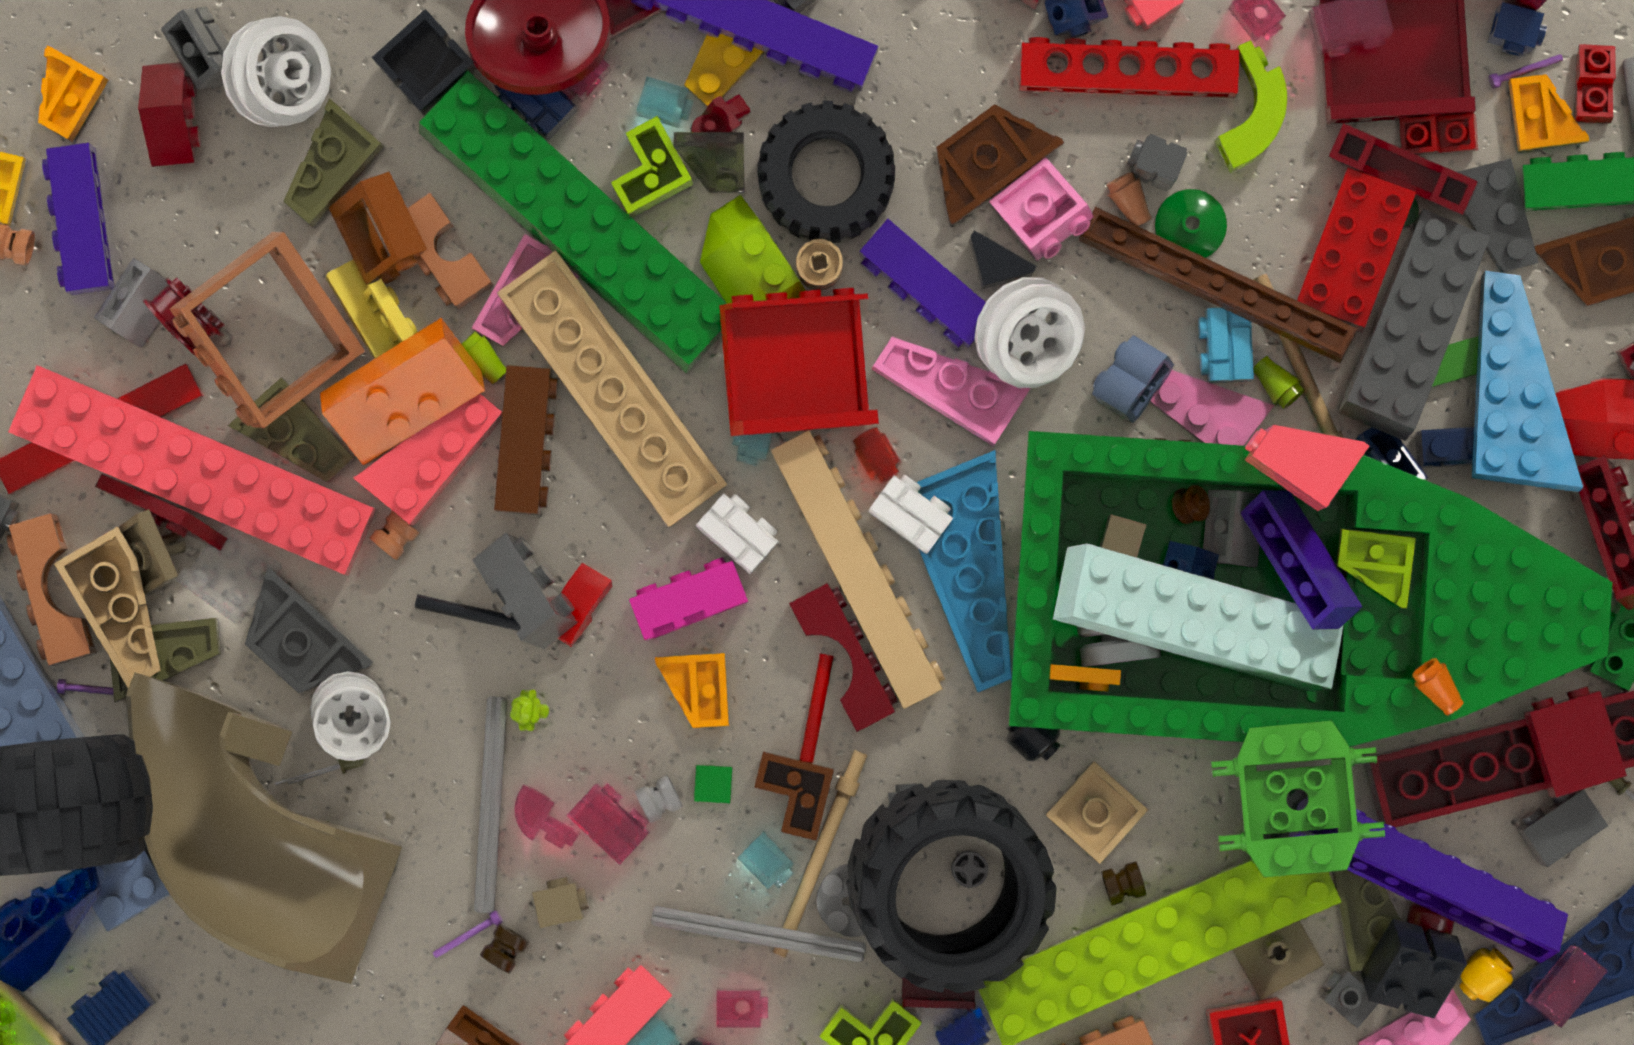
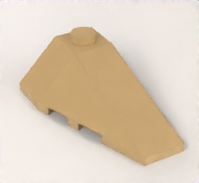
M118 527L114 528L54 563L126 686L129 688L134 672L149 677L160 672V664L137 558Z

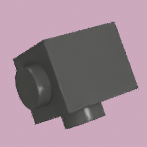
M1344 969L1339 974L1334 971L1321 986L1324 992L1320 998L1356 1028L1364 1022L1379 1004L1369 1001L1365 986Z

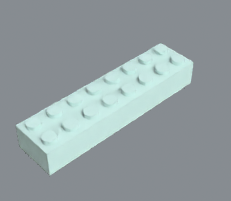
M1087 543L1067 547L1053 619L1307 691L1332 689L1343 626L1340 629L1312 630L1295 603Z

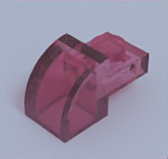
M523 784L517 795L514 808L517 824L523 834L533 841L542 829L547 832L544 839L561 849H563L565 844L570 847L574 846L581 833L550 815L557 802L528 784Z

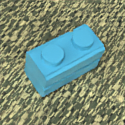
M1207 308L1204 311L1205 317L1198 318L1199 339H1206V353H1200L1201 375H1207L1208 383L1251 382L1254 379L1251 321L1223 308Z

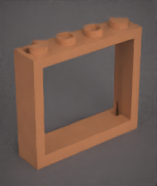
M271 232L170 308L175 316L173 319L175 327L184 337L189 336L196 346L193 351L198 360L205 367L210 366L217 376L214 381L219 390L225 396H231L238 406L235 412L245 425H251L255 428H265L365 351L284 232ZM269 253L329 339L335 351L262 407L258 408L191 310Z

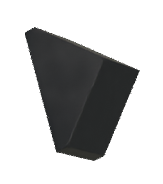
M975 230L970 236L969 241L982 289L1033 275L1037 267L1036 265Z

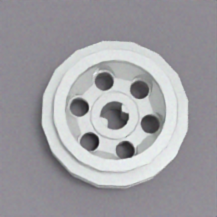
M277 16L249 22L233 34L223 53L221 75L226 95L238 113L254 124L278 127L303 122L320 109L329 92L331 67L327 50L312 29L299 20ZM276 41L284 46L283 51L277 49ZM262 51L263 58L258 62V55ZM258 77L261 79V86L259 84ZM275 92H278L282 97L280 104L273 101Z
M1023 277L1003 285L987 300L977 318L974 339L979 358L1000 380L1017 388H1038L1055 381L1072 366L1082 348L1085 324L1081 308L1068 292L1044 278ZM1051 312V322H1046V316ZM1027 351L1030 352L1029 354H1027V355H1025V356H1021L1024 352H1027Z

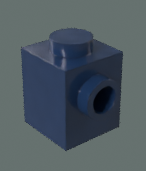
M1502 2L1496 8L1487 43L1503 47L1502 52L1509 55L1521 57L1524 53L1529 54L1535 49L1536 45L1541 46L1547 29V25L1542 24L1544 13Z

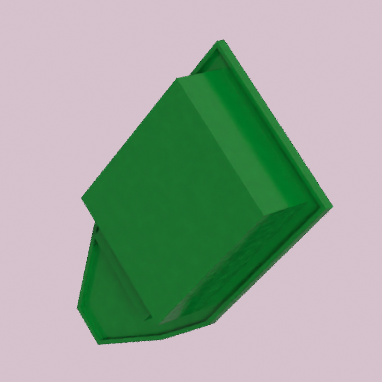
M1028 431L1008 726L1244 742L1249 728L1332 721L1349 747L1456 720L1608 656L1612 582L1472 499L1363 455L1327 508L1316 511L1292 494L1335 564L1337 562L1340 529L1416 538L1407 608L1399 607L1338 567L1363 607L1343 626L1332 689L1307 691L1161 650V657L1088 666V668L1121 670L1120 685L1109 684V692L1079 689L1080 682L1049 679L1050 664L1082 667L1079 649L1085 644L1101 642V636L1081 637L1077 635V627L1075 625L1053 619L1067 547L1086 543L1099 547L1107 517L1112 514L1146 524L1137 558L1162 565L1170 541L1202 549L1204 544L1206 519L1194 521L1190 524L1181 523L1176 518L1172 508V498L1176 490L1180 488L1188 489L1193 485L1202 487L1207 495L1208 490L1241 491L1258 495L1263 490H1288L1246 462L1245 458L1250 452L1244 449L1245 446ZM1260 545L1257 567L1217 564L1215 581L1295 603ZM1433 658H1437L1440 664H1446L1460 697L1464 701V704L1450 715H1445L1442 710L1415 686L1416 680L1412 676L1418 667Z

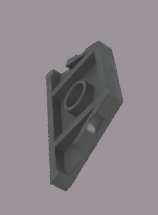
M269 568L266 571L245 645L298 693L319 686L321 682L333 674L347 671L356 672L369 667L373 663L366 654L273 569Z

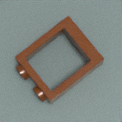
M390 172L360 181L329 207L366 285L382 279L385 285L401 277L400 272L417 265L416 258L427 250ZM367 207L384 240V243L390 253V256H388L384 248V245L368 215V212L366 210Z

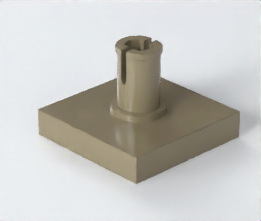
M149 509L137 513L118 527L137 558L145 597L178 577L170 556L185 552L187 548L186 541L170 545L182 537L173 532L161 537Z
M1300 920L1232 950L1260 1000L1324 966Z

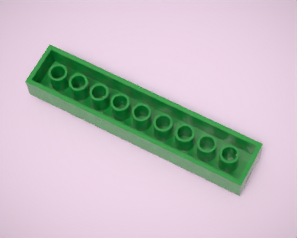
M469 71L419 121L420 135L540 243L546 245L552 252L556 250L571 271L576 273L581 280L685 373L721 337L719 305L727 303Z

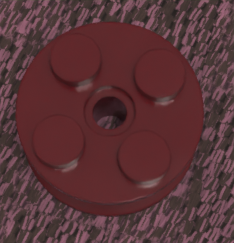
M167 277L165 279L167 286L151 301L145 298L143 303L161 324L195 355L193 350L196 346L189 336L184 337L177 330L173 323L175 316L170 310L172 306L193 290L178 277L173 281ZM200 303L191 310L210 339L215 335L220 337L224 335L221 329L225 324L203 303Z

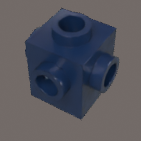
M1103 0L1044 1L1048 19L1055 36L1069 33L1071 38L1084 36L1092 32V25L1109 17Z
M1170 541L1162 565L1214 580L1219 554L1200 547Z

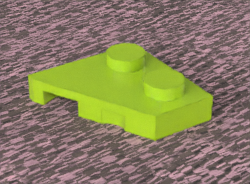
M1340 529L1336 565L1399 607L1407 608L1416 538Z

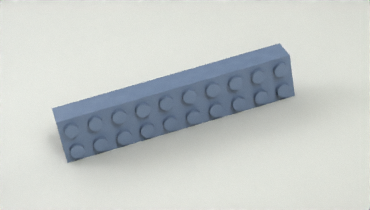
M0 596V746L85 737ZM147 845L146 849L137 858L132 860L71 870L107 932L118 928L170 896L159 878L149 855Z

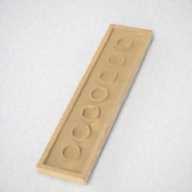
M556 250L497 292V295L668 528L727 485Z

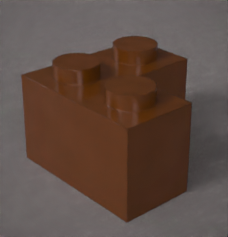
M763 751L754 788L790 796L781 832L817 840L834 769Z

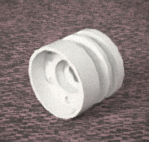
M342 672L333 674L321 682L312 695L310 713L315 737L325 752L337 759L355 761L367 758L381 748L388 737L391 722L384 694L375 681L361 673ZM346 706H353L354 711H352L351 717H345Z

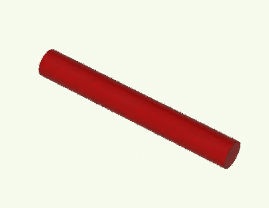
M822 653L819 655L799 758L801 761L814 762L834 659L832 655Z

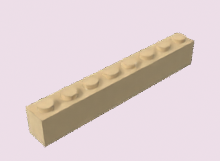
M807 431L772 449L771 453L902 708L905 709L942 690L940 682L945 680V677L936 660L929 663L923 652L929 646L919 628L912 630L906 618L911 616L912 613L903 596L896 598L890 588V585L896 582L886 563L879 566L873 553L879 551L870 532L868 531L863 534L856 521L862 519V516L853 499L846 502L840 489L846 485L837 468L829 469L823 457L828 455L829 452L820 435L813 437L811 432Z

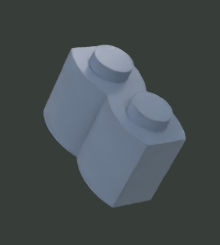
M1135 335L1118 346L1114 355L1115 361L1107 371L1104 370L1097 376L1092 393L1099 403L1131 423H1134L1144 412L1153 394L1163 385L1174 366V363L1166 354Z

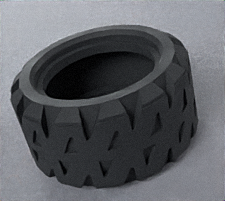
M936 780L929 787H924L920 783L894 795L887 808L883 804L880 805L864 823L861 839H855L848 860L849 879L846 881L849 903L869 945L881 962L899 978L905 977L917 987L936 992H943L944 988L956 993L986 988L984 981L1000 982L1024 965L1021 960L1023 956L1034 954L1049 930L1046 920L1055 911L1057 887L1052 880L1054 867L1046 847L1018 809L1009 804L1002 795L979 784L969 786L963 780ZM951 836L977 837L998 847L1001 850L1005 866L1004 884L996 904L981 921L957 933L937 935L918 931L898 917L896 890L900 876L908 862L922 848L934 841Z

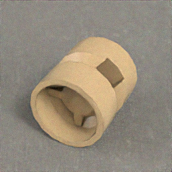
M813 239L805 243L799 249L796 257V269L800 281L807 288L813 290H827L833 287L840 280L843 271V259L839 248L831 241L825 239Z

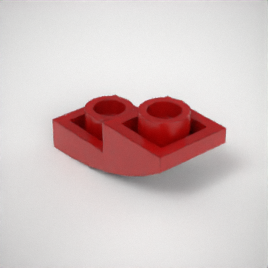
M1579 44L1575 81L1576 122L1611 124L1613 120V84L1616 79L1615 46Z
M1474 113L1399 119L1401 148L1415 155L1478 151L1476 114Z
M581 563L561 591L574 606L575 610L572 612V615L578 622L558 638L570 647L574 645L592 622V612L613 587L611 579L584 563Z

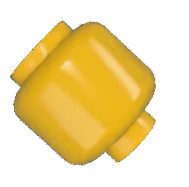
M1480 948L1466 960L1467 966L1460 975L1462 982L1459 986L1471 1000L1475 1001L1477 998H1480L1483 1001L1491 1002L1512 984L1513 976L1511 971L1514 967L1498 949Z

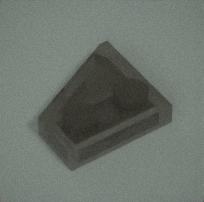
M674 132V148L708 192H745L744 132Z

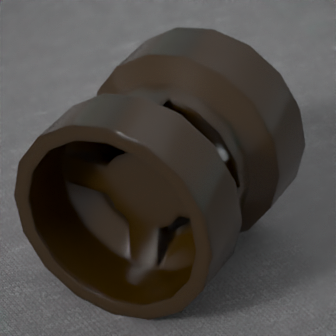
M1137 861L1125 864L1123 869H1119L1120 872L1112 868L1101 871L1111 906L1122 903L1126 895L1134 898L1147 895Z
M499 923L493 932V941L491 944L485 945L480 956L495 967L510 974L516 965V956L518 953L524 952L529 941L517 932Z

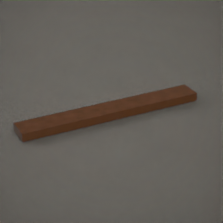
M1095 207L1092 212L1094 217L1089 220V228L1079 235V241L1338 363L1342 362L1356 335L1357 328L1098 207Z

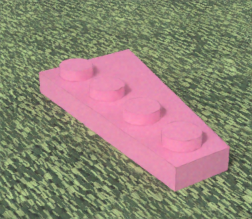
M891 337L872 367V370L993 447L1031 389L1017 388L1000 380L990 370L986 371L968 365V362L939 355L936 351L895 337Z

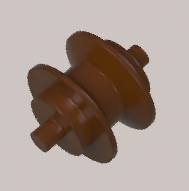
M1198 485L1190 486L1188 489L1180 488L1176 490L1172 498L1173 512L1176 518L1184 524L1205 520L1210 512V500L1206 491Z

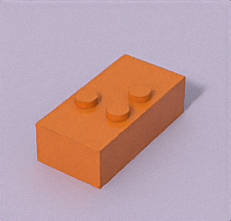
M440 318L320 392L321 410L327 421L364 466L484 392L485 388L481 369L443 319Z

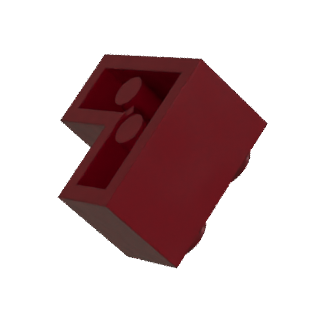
M180 62L142 66L138 111L151 167L195 163L196 148H201L202 145L199 126H193L192 119L195 118L193 97H197V89Z

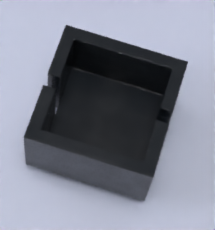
M426 9L372 56L376 65L423 116L443 98L467 71L473 74L477 70L472 59L453 38L449 37L448 33Z
M1392 919L1362 969L1361 976L1369 1001L1397 1009L1403 1004L1405 1011L1435 1018L1467 966V962L1458 936L1429 928L1424 934L1422 926Z

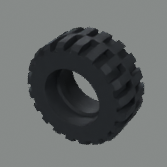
M822 101V104L812 105V102L801 105V109L795 112L789 111L783 115V119L778 124L772 126L766 141L762 143L759 151L757 175L762 200L767 210L773 215V219L780 226L783 225L787 228L790 234L798 238L802 236L809 239V241L825 239L832 243H839L842 239L848 237L851 239L861 235V232L867 227L871 228L878 221V217L886 210L893 193L896 165L894 164L891 144L889 145L885 132L881 126L877 127L872 117L867 113H860L854 110V106L846 103L841 106L833 104V101ZM821 139L836 140L848 146L856 155L861 169L860 181L854 193L842 203L832 206H820L806 200L796 189L792 178V167L798 153L809 143Z

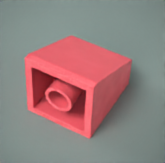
M1272 425L1266 430L1260 428L1259 431H1256L1244 449L1250 452L1245 458L1246 462L1316 511L1327 508L1369 448V445L1363 441Z

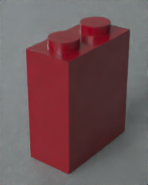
M1588 686L1566 692L1568 699L1554 703L1553 697L1532 702L1533 710L1523 712L1550 797L1557 798L1627 776L1601 691L1589 692Z

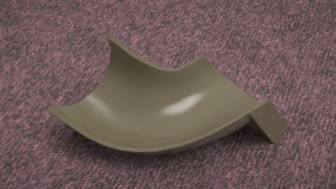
M134 672L126 694L129 738L135 741L136 754L143 756L150 777L153 802L151 829L149 835L145 836V841L159 878L173 900L193 922L208 934L232 948L244 952V954L283 969L351 984L402 846L376 835L295 814L279 803L263 788L255 775L250 758L280 766L292 731L195 690Z

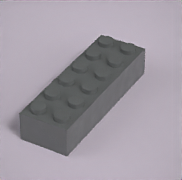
M1423 209L1411 227L1338 413L1404 441L1414 432L1490 240L1489 236Z

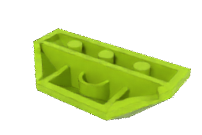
M741 194L710 214L700 264L727 304L732 303L731 296L753 294L754 301L766 300L765 294L787 292V298L793 299L799 298L800 291H806L762 222Z

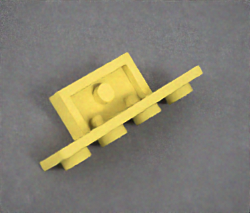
M354 260L327 273L325 277L374 359L417 333L412 320L408 317L405 318L398 307L399 300L394 290L390 286L386 287L382 279L366 285Z

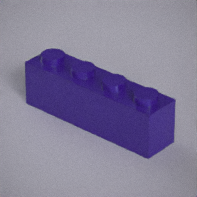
M89 142L47 148V159L42 160V169L45 180H50L52 194L47 195V205L50 216H55L57 230L52 231V241L55 251H60L62 265L57 266L60 287H65V292L71 295L113 290L115 284L96 148Z
M887 219L859 251V255L863 258L860 264L873 276L877 277L881 273L891 282L888 288L901 300L904 301L908 297L917 304L918 307L915 311L929 324L936 321L945 328L943 336L953 345L959 348L963 344L969 349L975 342L977 318L986 302L891 220Z
M1263 490L1240 512L1312 630L1340 629L1363 607L1291 492Z

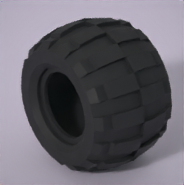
M125 734L0 746V876L45 873L119 863L137 858L146 849L145 836L150 833L153 813L151 782L143 756L136 754L135 741Z

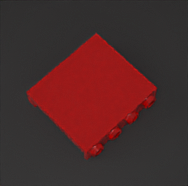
M854 288L833 289V296L821 297V290L800 291L799 298L788 299L787 292L765 294L766 300L754 301L753 294L731 296L732 303L719 305L731 436L879 424L878 409L869 410L859 302V300L868 299V293L855 294Z

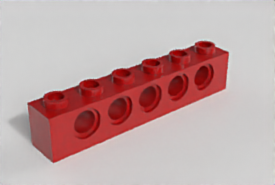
M1031 37L1028 43L1022 42L1020 48L1019 91L1234 99L1238 94L1239 50H1230L1231 45L1224 43L1209 44V49L1194 48V43L1175 42L1173 43V48L1158 47V42L1138 41L1137 46H1122V41L1109 39L1101 40V45H1086L1085 39L1069 38L1065 39V44L1050 43V38ZM1053 56L1061 57L1066 62L1067 68L1061 73H1054L1049 70L1047 60ZM1090 57L1098 59L1102 64V71L1098 74L1086 72L1083 67V61ZM1123 59L1134 60L1138 65V72L1134 75H1125L1119 68V62ZM1160 60L1171 62L1174 66V74L1168 77L1159 75L1155 69V63ZM1197 61L1205 62L1210 68V75L1205 78L1195 76L1191 69L1192 64Z

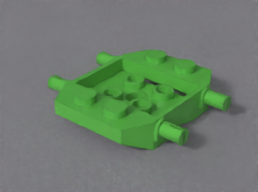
M1332 721L1249 728L1237 758L1227 761H1211L1212 768H1227L1212 770L1213 777L1235 775V777L1239 778L1244 832L1238 835L1218 836L1219 843L1234 842L1233 844L1219 845L1220 852L1239 849L1246 851L1264 878L1347 870L1359 841H1362L1364 838L1385 837V830L1369 831L1370 829L1384 828L1383 821L1361 824V822H1357L1352 767L1355 764L1377 763V756L1362 757V755L1376 754V747L1350 748ZM1331 759V765L1257 771V766ZM1299 789L1307 795L1308 804L1303 810H1293L1288 806L1286 798L1291 790ZM1338 828V833L1275 839H1264L1263 836L1265 834Z

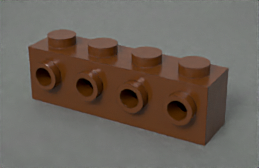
M506 366L494 505L496 512L540 515L541 508H547L549 486H543L544 471H551L552 450H546L547 435L553 436L555 428V414H549L550 399L556 400L558 393V378H552L553 372L551 369Z

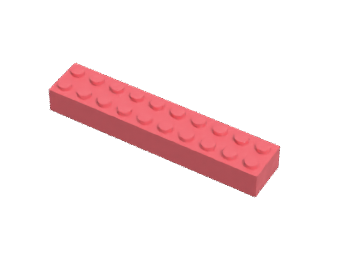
M38 365L8 431L25 440L348 576L377 509Z

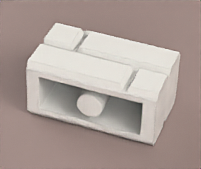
M905 474L901 479L894 475L868 512L927 555L953 518L948 515L951 508L935 496L930 501L918 493L921 486Z
M735 493L731 498L723 494L695 527L751 575L779 543L774 538L778 531L763 518L758 522L747 514L751 507Z

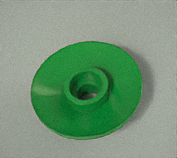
M1185 189L1170 195L1159 207L1155 218L1156 235L1205 258L1212 255L1220 247L1227 231V219L1221 204L1212 195L1197 189ZM1189 217L1196 218L1199 222L1198 228L1195 230L1188 229L1185 224L1186 219Z

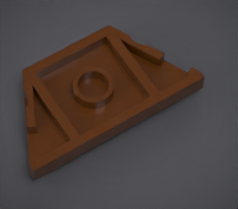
M994 104L938 145L936 152L948 220L951 226L1027 172L1043 158L1064 144L1062 138L1056 135L1053 136L1035 127V124L1023 118L1020 119Z
M1634 216L1534 246L1539 257L1586 306L1634 293Z

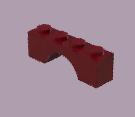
M1344 123L1328 156L1376 178L1415 191L1416 195L1462 215L1465 214L1479 183L1470 177Z
M828 583L790 602L789 605L806 636L820 635L829 637L837 641L847 651L851 659L853 674L850 686L840 699V702L856 732L895 713L892 705L898 703V700L889 683L882 686L875 673L880 671L881 668L872 651L865 654L858 642L864 636L855 619L847 621L842 611V608L846 607L847 604L839 588L831 589Z

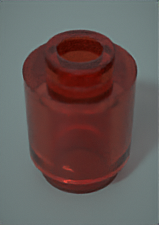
M878 427L867 430L852 441L856 447L854 453L871 481L879 479L881 483H884L900 473L897 467L902 464V461L887 435L881 433Z

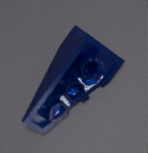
M96 866L75 869L58 877L55 885L46 889L39 886L31 890V896L23 900L14 898L0 907L1 981L21 992H25L50 971L102 892Z

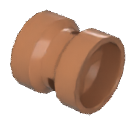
M0 224V260L9 258L15 264L27 266L34 250L35 232L27 229L15 231L9 225Z
M391 511L385 518L386 524L384 527L376 529L369 538L397 561L404 553L405 544L414 541L420 532L394 511Z

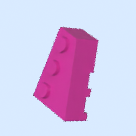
M724 557L704 564L705 571L691 575L690 570L670 577L671 583L657 588L656 583L636 590L637 596L630 598L629 601L644 640L650 641L748 603L749 601L734 562L726 563Z

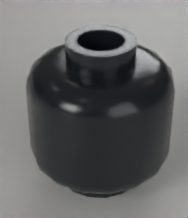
M1008 725L1006 727L1009 731L1007 742L1027 761L1033 762L1041 757L1046 761L1060 747V744L1057 742L1060 729Z

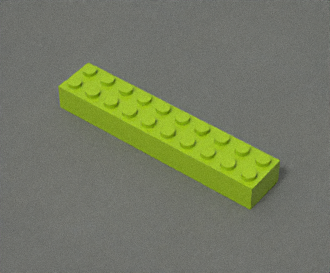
M1249 859L1034 954L1021 958L1024 965L1000 982L984 981L986 988L978 990L1002 1045H1014L1342 901L1329 872L1264 878L1253 861Z

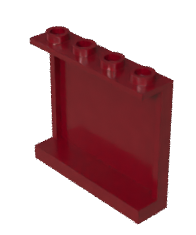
M1318 0L1326 125L1398 121L1404 118L1432 115L1441 117L1470 114L1476 111L1475 96L1471 97L1464 0Z

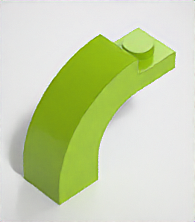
M1251 40L1236 48V50H1239V63L1253 91L1254 103L1251 115L1243 124L1219 135L1214 141L1230 173L1250 164L1268 148L1282 126L1287 108V88L1281 67L1278 66L1267 72L1265 69L1268 66L1267 58L1261 47L1255 48Z

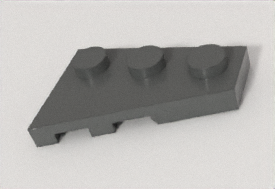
M1512 159L1458 171V173L1479 182L1464 216L1467 217L1475 231L1490 237L1486 250L1500 272L1503 273L1539 263Z

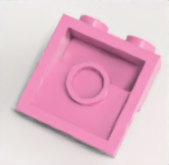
M1046 157L989 201L992 208L1009 226L1016 238L1036 261L1043 256L1046 259L1055 256L1062 247L1061 242L1071 234L1073 236L1083 234L1090 226L1089 220L1094 217L1088 204Z

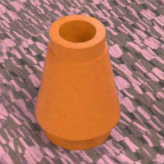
M1437 658L1425 662L1412 674L1416 680L1415 686L1442 710L1445 715L1454 713L1464 704L1446 664H1440Z

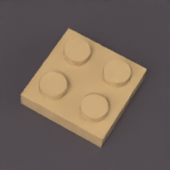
M1093 761L1045 815L1094 860L1101 864L1148 809Z

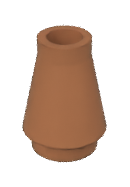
M1132 171L1106 185L1110 191L1108 196L1130 223L1140 226L1152 219L1140 178H1135Z

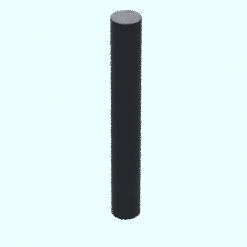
M418 594L416 597L415 608L515 631L521 629L514 617L508 618L505 613Z

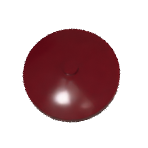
M474 0L469 8L465 22V38L468 51L479 72L490 82L505 90L527 95H540L561 91L582 81L603 59L611 37V22L605 0Z

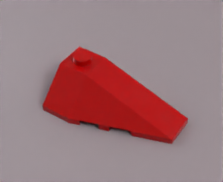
M1601 378L1591 381L1590 384L1571 389L1568 387L1557 390L1558 392L1555 394L1574 455L1596 458L1605 455L1608 459L1634 460V379Z

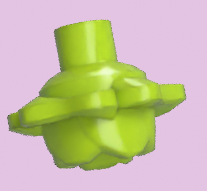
M532 689L529 691L522 690L520 696L513 699L511 703L510 717L518 723L520 731H533L535 723H538L539 718L545 719L549 715L548 705L540 704V700L536 698V691Z

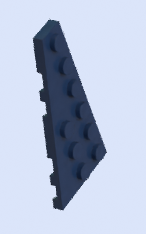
M1634 884L1562 941L1559 953L1542 963L1536 962L1515 979L1498 997L1491 1002H1487L1473 1013L1484 1045H1502L1634 996Z

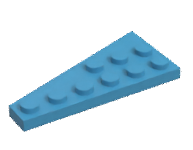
M1484 271L1481 276L1472 478L1580 492L1583 488L1521 275Z
M995 450L916 482L921 486L918 493L930 501L935 496L951 508L948 515L953 518L927 555L921 550L919 552L977 693L1012 679Z

